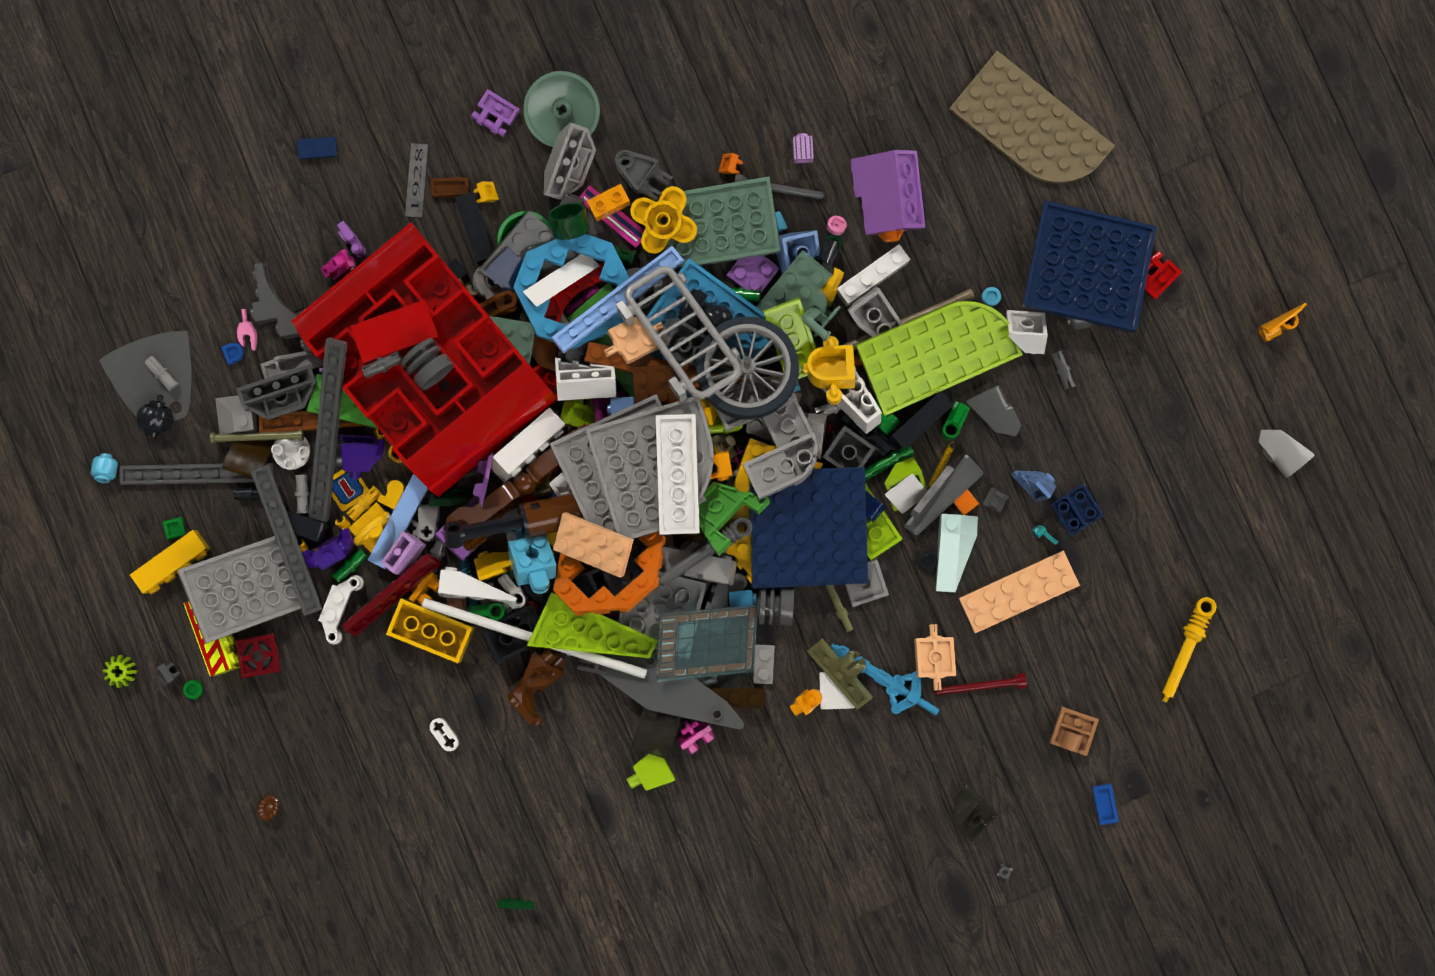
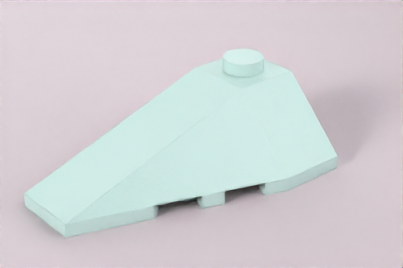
M939 515L936 591L956 592L977 537V516Z

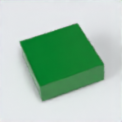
M183 517L163 521L167 540L180 538L187 534Z

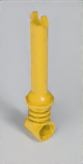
M1201 598L1196 602L1193 610L1194 615H1191L1193 619H1189L1191 623L1183 627V630H1185V641L1162 691V694H1164L1162 701L1167 702L1169 697L1173 698L1196 643L1206 638L1204 628L1207 629L1208 626L1206 624L1210 623L1208 619L1211 620L1216 611V603L1211 598ZM1203 602H1207L1210 605L1208 613L1201 610Z

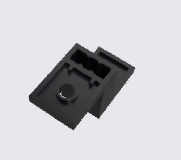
M637 550L630 552L626 571L631 575L629 581H625L623 577L620 578L595 567L584 570L572 582L588 598L592 597L603 586L616 596L644 571L634 561L639 556ZM554 584L549 586V589L543 594L535 593L542 610L551 592L555 594L553 591Z

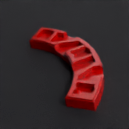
M599 263V267L551 297L545 318L560 322L563 311L576 295L594 285L607 283L599 280L605 263Z

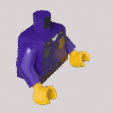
M343 516L342 522H339L338 519L335 521V524L341 529V533L310 551L306 542L301 539L303 543L299 546L305 563L309 568L320 567L321 570H324L348 555L353 546V538L349 529L351 524L345 516Z

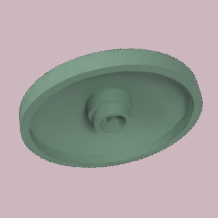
M554 71L543 75L532 84L524 100V118L529 130L540 142L550 147L554 146L557 135L570 122L588 128L591 136L599 121L600 103L596 91L586 79L573 72ZM562 105L565 106L566 112H561L560 107Z

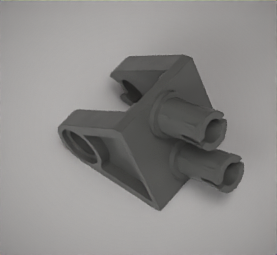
M621 150L615 156V163L619 174L638 197L643 193L657 202L662 192L649 184L652 178H655L665 187H668L669 182L671 183L673 176L660 169L659 161L655 158L628 150ZM623 161H629L628 165H622L621 163Z

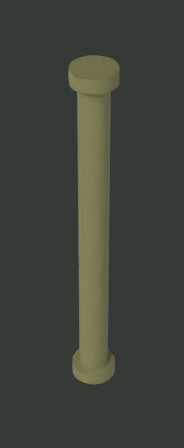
M303 429L290 432L210 433L211 444L228 441L304 440Z

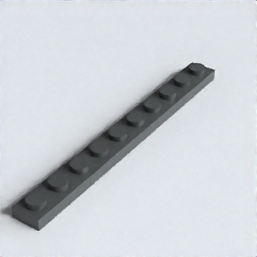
M330 337L326 339L308 515L309 518L322 522H327L330 516L347 342Z

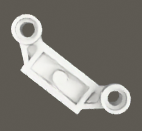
M353 575L345 582L337 586L332 585L318 620L322 622L326 640L330 644H338L343 639V634L338 630V625L352 591H358L364 587V579L359 575ZM354 579L357 580L356 586L352 584ZM332 633L335 634V639H334V640L331 639V634H332Z

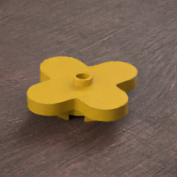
M678 187L666 188L657 202L642 197L636 199L631 205V216L633 219L646 227L641 238V244L651 254H658L664 251L670 239L680 243H689L697 235L696 223L682 214L687 203V197L684 191ZM663 217L668 219L666 224L661 223Z

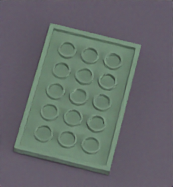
M770 177L684 191L687 203L682 214L696 223L697 235L689 243H680L670 239L665 248L666 251L669 247L673 246L684 259V262L674 270L681 269L689 258L699 266L781 253ZM667 217L661 219L662 224L668 222Z

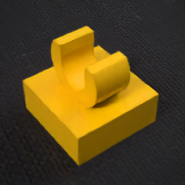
M482 181L476 184L477 188L474 190V193H479L481 197L477 200V203L499 200L493 182Z

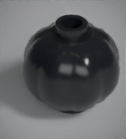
M712 302L702 306L704 313L715 328L723 322L733 319L731 311L726 306L713 305ZM698 319L697 326L700 330L705 326L700 321V319ZM708 330L703 332V334L708 335Z
M150 400L149 404L142 405L137 412V422L143 430L147 431L148 436L158 437L159 433L166 432L173 424V413L169 407H165V402Z

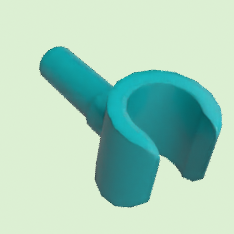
M1037 525L1032 529L1038 538L1044 535L1053 544L1056 545L1058 543L1044 526Z

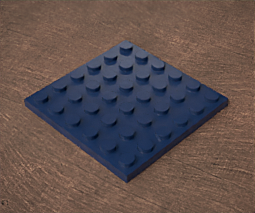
M1045 200L1022 307L1135 333L1137 331L1157 226Z
M865 467L813 469L811 474L800 484L792 485L767 496L770 499V504L759 515L749 508L750 522L752 524V531L750 533L752 588L868 583ZM749 480V492L757 496Z

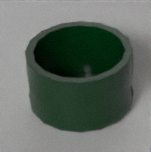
M582 203L562 204L553 208L548 213L552 233L556 239H575L583 236L590 229L585 205Z

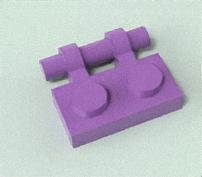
M487 89L478 103V107L483 109L481 114L474 111L471 118L476 120V123L480 126L484 125L489 128L493 134H499L504 137L507 131L501 126L503 123L511 126L520 109ZM489 114L497 118L495 123L487 119Z
M344 221L340 222L337 225L340 229L338 234L348 245L351 243V251L358 258H363L366 255V249L351 228Z

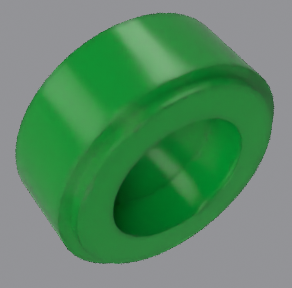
M195 679L186 682L183 687V693L189 699L199 698L204 691L203 684Z

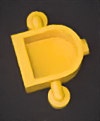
M829 336L826 341H823V347L815 349L809 355L807 363H803V374L808 375L810 382L820 389H828L826 400L829 404L836 405L841 402L842 392L840 389L855 388L853 345H839L837 338Z

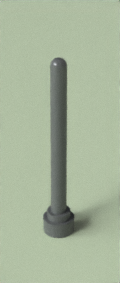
M736 174L734 182L746 181L748 179L743 177L742 174ZM771 183V188L774 192L816 199L824 198V193L821 191Z

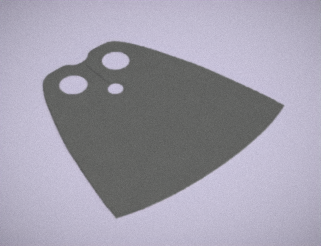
M188 331L166 332L142 338L110 352L99 360L117 393L136 417L139 408L144 404H149L150 400L158 401V395H163L164 399L162 402H165V407L170 408L171 403L175 401L182 405L179 413H173V421L186 417L190 407L192 382ZM154 356L164 368L168 369L167 372L178 382V385L171 391H168L159 379H155V374L145 364L146 359Z

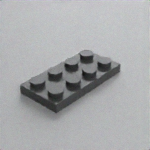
M528 210L479 270L494 281L484 270L507 247L517 256H520L523 261L526 252L556 238L553 236L552 230Z

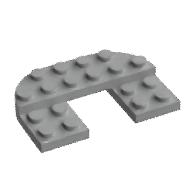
M755 377L753 378L759 400L761 401L769 397L772 392ZM761 377L775 390L781 383V381L772 380L770 377ZM746 380L741 401L743 403L757 402L750 380ZM743 382L734 385L725 396L739 402ZM794 392L781 408L768 416L762 417L777 449L743 463L744 470L759 500L803 482L811 474L817 461V439ZM716 409L726 432L755 420L733 418Z

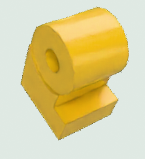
M391 481L387 486L386 496L380 494L377 501L395 509L406 486L401 481Z

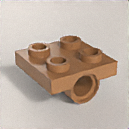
M1061 706L1049 743L1087 756L1099 719Z

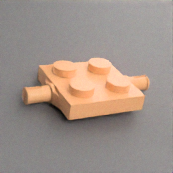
M635 316L633 317L634 323L627 327L625 322L608 330L607 333L613 342V346L604 349V353L609 357L617 352L629 364L659 348ZM659 322L653 327L656 332H659L664 326Z
M937 624L929 625V637L914 639L917 678L927 677L933 679L934 691L942 690L941 678L956 676L954 638L938 636Z

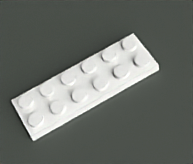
M695 414L656 415L660 535L698 534L700 532Z

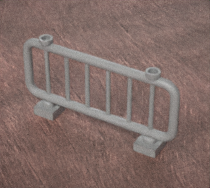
M661 266L626 288L625 300L628 305L626 306L623 301H620L616 304L617 312L627 327L634 323L633 315H636L680 378V382L676 377L668 380L670 389L680 403L687 399V390L697 399L708 398L739 378L741 374V365L738 361L740 354L736 348L730 350L684 285L687 283V280L681 272L677 275L672 268ZM662 274H667L672 279V283L638 304L632 297L635 290ZM676 285L684 297L647 319L640 306ZM686 300L694 312L658 334L650 322ZM697 315L705 327L668 349L660 337ZM708 330L715 342L679 364L671 352ZM718 345L726 358L689 379L682 367ZM728 360L734 368L733 373L708 389L698 391L692 384Z

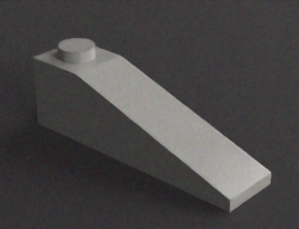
M873 287L861 295L847 310L857 326L871 337L903 324L880 288Z

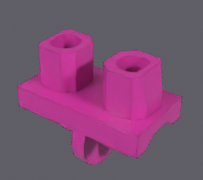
M347 249L341 250L321 268L325 278L332 277L336 281L348 271L354 269V258L347 255Z
M685 720L684 724L686 727L681 730L683 735L677 738L682 749H686L690 754L699 749L695 742L698 739L702 738L705 743H709L714 739L709 723H698L697 720L691 724Z

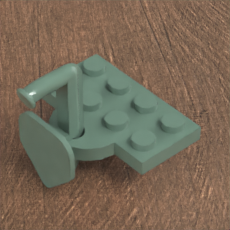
M803 250L756 308L763 312V310L800 298L804 310L802 315L804 324L815 332L813 337L820 336L823 341H826L831 332L826 331L824 328L837 314L841 306H838L833 312L827 308V298L821 288L830 279L832 274Z

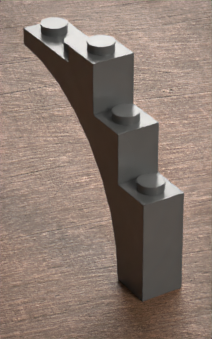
M263 263L254 264L253 277L257 281L255 293L259 302L252 303V319L259 324L277 321L276 332L284 339L300 337L291 322L298 315L289 309L277 294L271 282L267 265ZM301 338L302 349L312 354L313 352Z

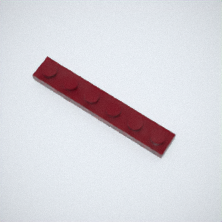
M428 553L422 556L404 574L391 582L384 591L378 593L371 602L364 605L358 613L350 617L342 625L344 631L354 636L361 633L441 565L439 559Z

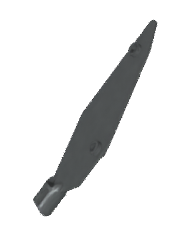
M653 651L650 658L612 654L603 655L647 669L644 679L579 658L578 662L595 666V669L577 666V670L601 675L647 710L739 730L744 727V722L729 703L693 676L657 679L658 652ZM717 711L721 713V716L719 718L714 717V714Z

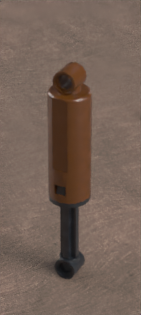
M573 493L521 503L517 506L518 515L462 525L458 521L447 522L443 527L445 545L456 549L463 546L468 539L521 529L524 538L558 532L562 513L567 512L582 519L584 517Z

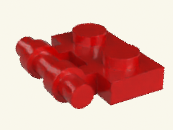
M1160 251L1151 255L1148 271L1153 266L1158 270L1152 276L1147 274L1144 290L1153 300L1182 273L1169 259L1162 264L1159 261L1163 256Z

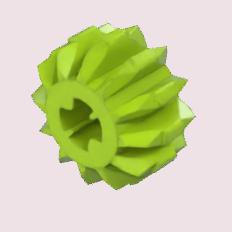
M118 655L117 658L115 656L111 657V662H105L108 669H103V673L108 675L104 679H111L109 682L110 686L116 684L117 688H121L122 685L129 686V681L135 680L132 674H136L137 670H132V667L136 664H129L130 657L124 659L123 655ZM117 669L123 670V673H117Z

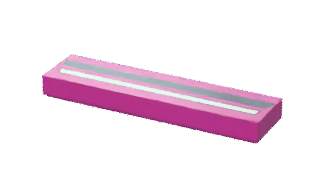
M590 185L580 196V198L584 199L583 205L589 211L591 210L587 200L600 194ZM622 211L602 219L606 225L634 248L641 244L644 229Z

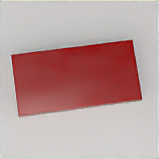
M426 300L350 326L363 364L377 360L379 357L389 356L396 351L400 352L414 347L428 338H439Z

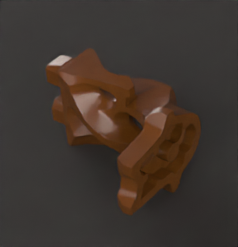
M546 648L542 654L537 652L532 654L520 684L507 695L510 701L509 704L517 709L529 725L535 724L538 727L543 719L535 710L533 697L537 690L542 693L552 683L562 677L565 672L561 667L567 662L561 653L557 652L555 654L549 648Z

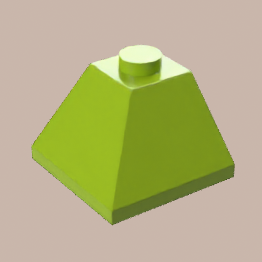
M914 457L895 464L884 483L887 492L911 474L927 490L922 471ZM891 502L893 511H897L898 509Z

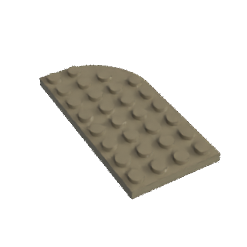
M996 51L949 108V111L1028 175L1048 183H1069L1086 177L1100 165L1115 146L999 51Z

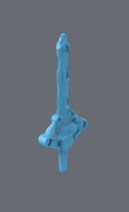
M832 643L830 646L839 657L845 656L850 650L844 645L839 646ZM859 656L855 658L856 662L863 657ZM865 659L866 668L861 673H866L874 681L886 687V693L889 695L891 712L893 714H898L917 704L933 715H937L940 709L921 698V678H917L916 671L911 674L895 675L892 677L882 669L871 665ZM905 680L911 681L910 690L904 686ZM898 694L905 696L906 698L899 703L895 698Z

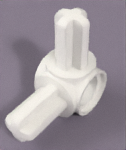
M505 573L498 578V582L508 594L514 597L515 594H520L523 598L522 603L517 601L516 603H505L508 608L507 614L513 610H519L528 602L529 594L520 586L517 587L508 574ZM500 607L494 610L495 615H501Z

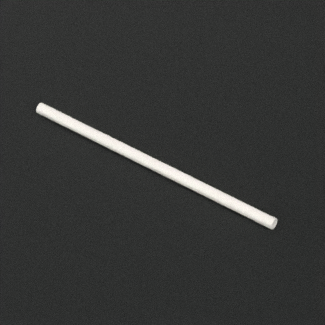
M424 598L422 603L423 608L528 642L532 635V632ZM553 649L643 679L647 672V669L597 653Z

